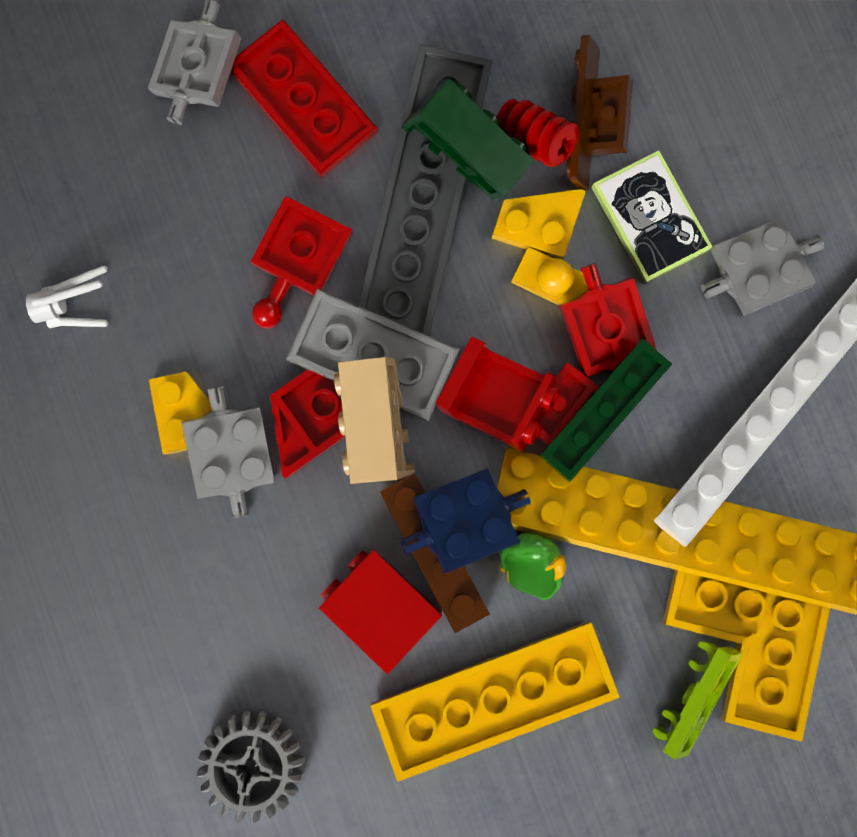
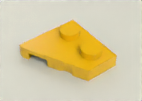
M578 189L505 199L492 239L525 250L530 247L551 258L564 259L586 191Z
M188 372L149 379L163 454L168 455L187 451L181 422L201 418L207 413L212 412L209 398L206 397L200 386Z

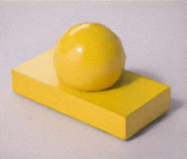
M530 247L527 248L511 283L558 306L561 303L579 297L584 291L588 290L581 271L572 268L564 259L551 258Z

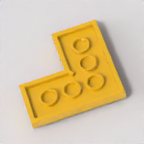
M674 569L662 623L737 643L736 650L743 654L729 679L721 720L730 724L802 742L830 608Z

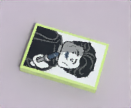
M659 150L593 183L591 187L644 284L713 248Z

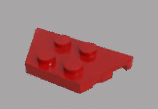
M307 369L270 395L272 413L274 414L276 425V441L279 446L281 460L280 468L284 479L291 477L345 438V435H342L338 423L339 413L343 411L342 399L336 392L333 380Z

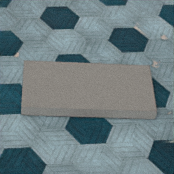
M317 289L286 360L334 381L335 373L339 372L338 362L380 357L395 358L403 407L399 409L429 421L459 349Z

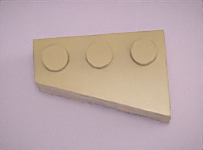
M380 357L338 362L339 372L335 373L334 384L337 394L342 399L343 411L339 413L338 423L342 435H345L347 451L343 453L342 463L345 474L349 475L350 484L398 480L414 474V463L406 464L403 443L409 442L408 429H401L399 408L403 407L395 358Z

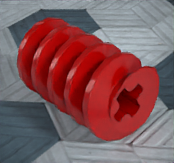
M510 99L501 107L497 114V119L500 122L499 127L509 137L513 136L519 139L527 147V154L548 167H556L564 163L571 156L579 141L580 131L578 125L574 122H567L565 118L556 116L550 110L545 111L543 107L535 105L530 100H521L519 102L516 99Z

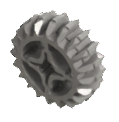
M245 711L242 715V724L234 714L227 718L228 727L218 723L214 727L216 737L208 735L203 741L209 750H202L198 754V760L207 765L197 770V776L209 779L200 786V792L212 790L214 795L208 801L209 806L216 805L218 801L222 802L224 806L220 814L224 817L231 809L236 810V822H241L246 812H249L252 823H257L260 819L261 810L268 819L273 818L276 813L275 806L285 810L289 805L286 796L295 798L299 789L294 783L302 782L305 774L296 768L304 765L305 756L293 755V753L301 748V741L295 740L289 743L287 739L294 732L293 728L288 727L281 733L277 728L280 726L282 719L276 717L271 725L266 724L267 712L264 711L258 715L256 722L253 721L251 711ZM241 736H252L246 751H233L232 754L223 753L226 744L231 740ZM265 740L278 752L282 766L278 765L277 760H273L266 755L264 750ZM254 752L253 760L257 762L255 766H259V768L248 781L250 772L246 770L248 766L244 767V764ZM222 767L224 772L230 773L236 778L238 782L237 791L225 779ZM272 778L281 780L279 785L272 791L263 795L251 796L257 782H270Z

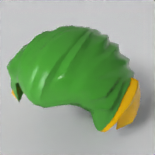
M521 533L517 535L520 543L502 550L500 553V570L504 573L507 572L508 583L517 590L536 596L541 600H548L558 591L564 580L566 570L565 558L551 539L539 534Z

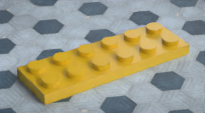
M588 621L372 702L370 706L396 780L399 782L618 699L620 696L592 622Z

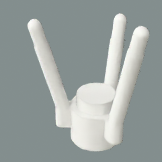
M100 266L56 285L41 288V291L27 294L26 307L34 323L46 321L49 328L59 326L106 327L108 321L105 319L61 317V314L67 311L65 299L101 288L103 283L97 280L79 286L76 285L106 273L108 268Z

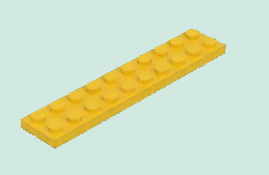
M506 448L497 490L503 497L525 489L528 494L524 498L530 497L531 501L530 505L510 512L511 522L515 530L539 534L550 539L857 615L856 533L724 501L692 541L684 547L653 522L679 490L588 467H583L572 481L568 482L540 458L539 455L527 452L522 453L511 448Z

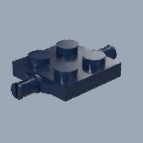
M488 468L414 497L413 502L420 516L421 531L400 538L401 547L407 545L403 548L405 555L410 552L428 546L436 555L443 574H447L520 543L511 522L510 512L530 505V497L524 498L528 494L525 489L503 497L497 490Z

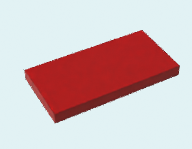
M284 19L235 57L230 73L321 178L378 133L377 126Z

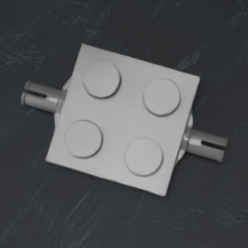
M212 0L205 1L200 20L187 23L170 21L148 89L154 95L173 99L166 119L174 124L182 125L189 104L199 103L219 107L242 39L235 30L219 28L215 25L221 6Z
M780 217L713 246L711 253L719 267L720 277L702 284L701 291L702 293L706 292L704 294L706 299L727 291L736 300L743 316H746L811 288L816 281L806 264V256L823 250L824 242H819L822 238L816 235L813 238L798 243L792 237L783 218Z
M224 386L216 387L219 402L216 399L215 389H207L212 412L207 413L201 418L182 421L181 423L197 499L216 495L229 496L233 514L232 518H239L238 502L242 516L249 515L244 493L254 487L275 482L260 407L243 410L227 409Z

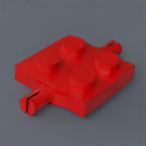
M596 263L580 268L588 290L584 291L577 298L559 304L581 371L587 377L604 370H615L641 339H644L657 350L634 278H626L613 284H602Z

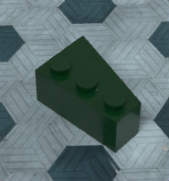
M447 79L425 97L401 128L409 134L414 129L432 142L428 146L430 151L437 156L443 151L458 166L456 171L492 200L505 197L532 165L534 160L527 154V147L519 139L513 136L509 137L499 127L500 122L494 114L486 109L481 110L471 100L472 95L464 85Z

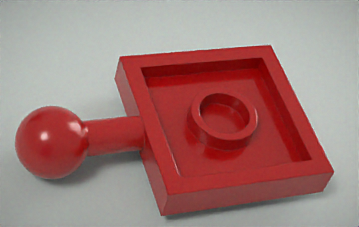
M285 196L250 261L253 266L277 278L267 298L259 300L252 308V318L256 325L264 329H270L279 324L282 319L280 305L291 285L312 296L315 295L317 289L323 291L353 235V229Z

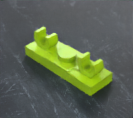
M699 642L698 646L708 653V661L706 664H703L697 659H690L688 664L697 672H705L702 679L697 684L692 683L686 690L682 698V703L685 706L681 714L673 709L663 710L662 715L672 723L671 731L668 732L660 726L654 727L652 731L658 739L668 741L663 752L672 759L676 760L689 756L743 655L732 647L717 648L711 642Z

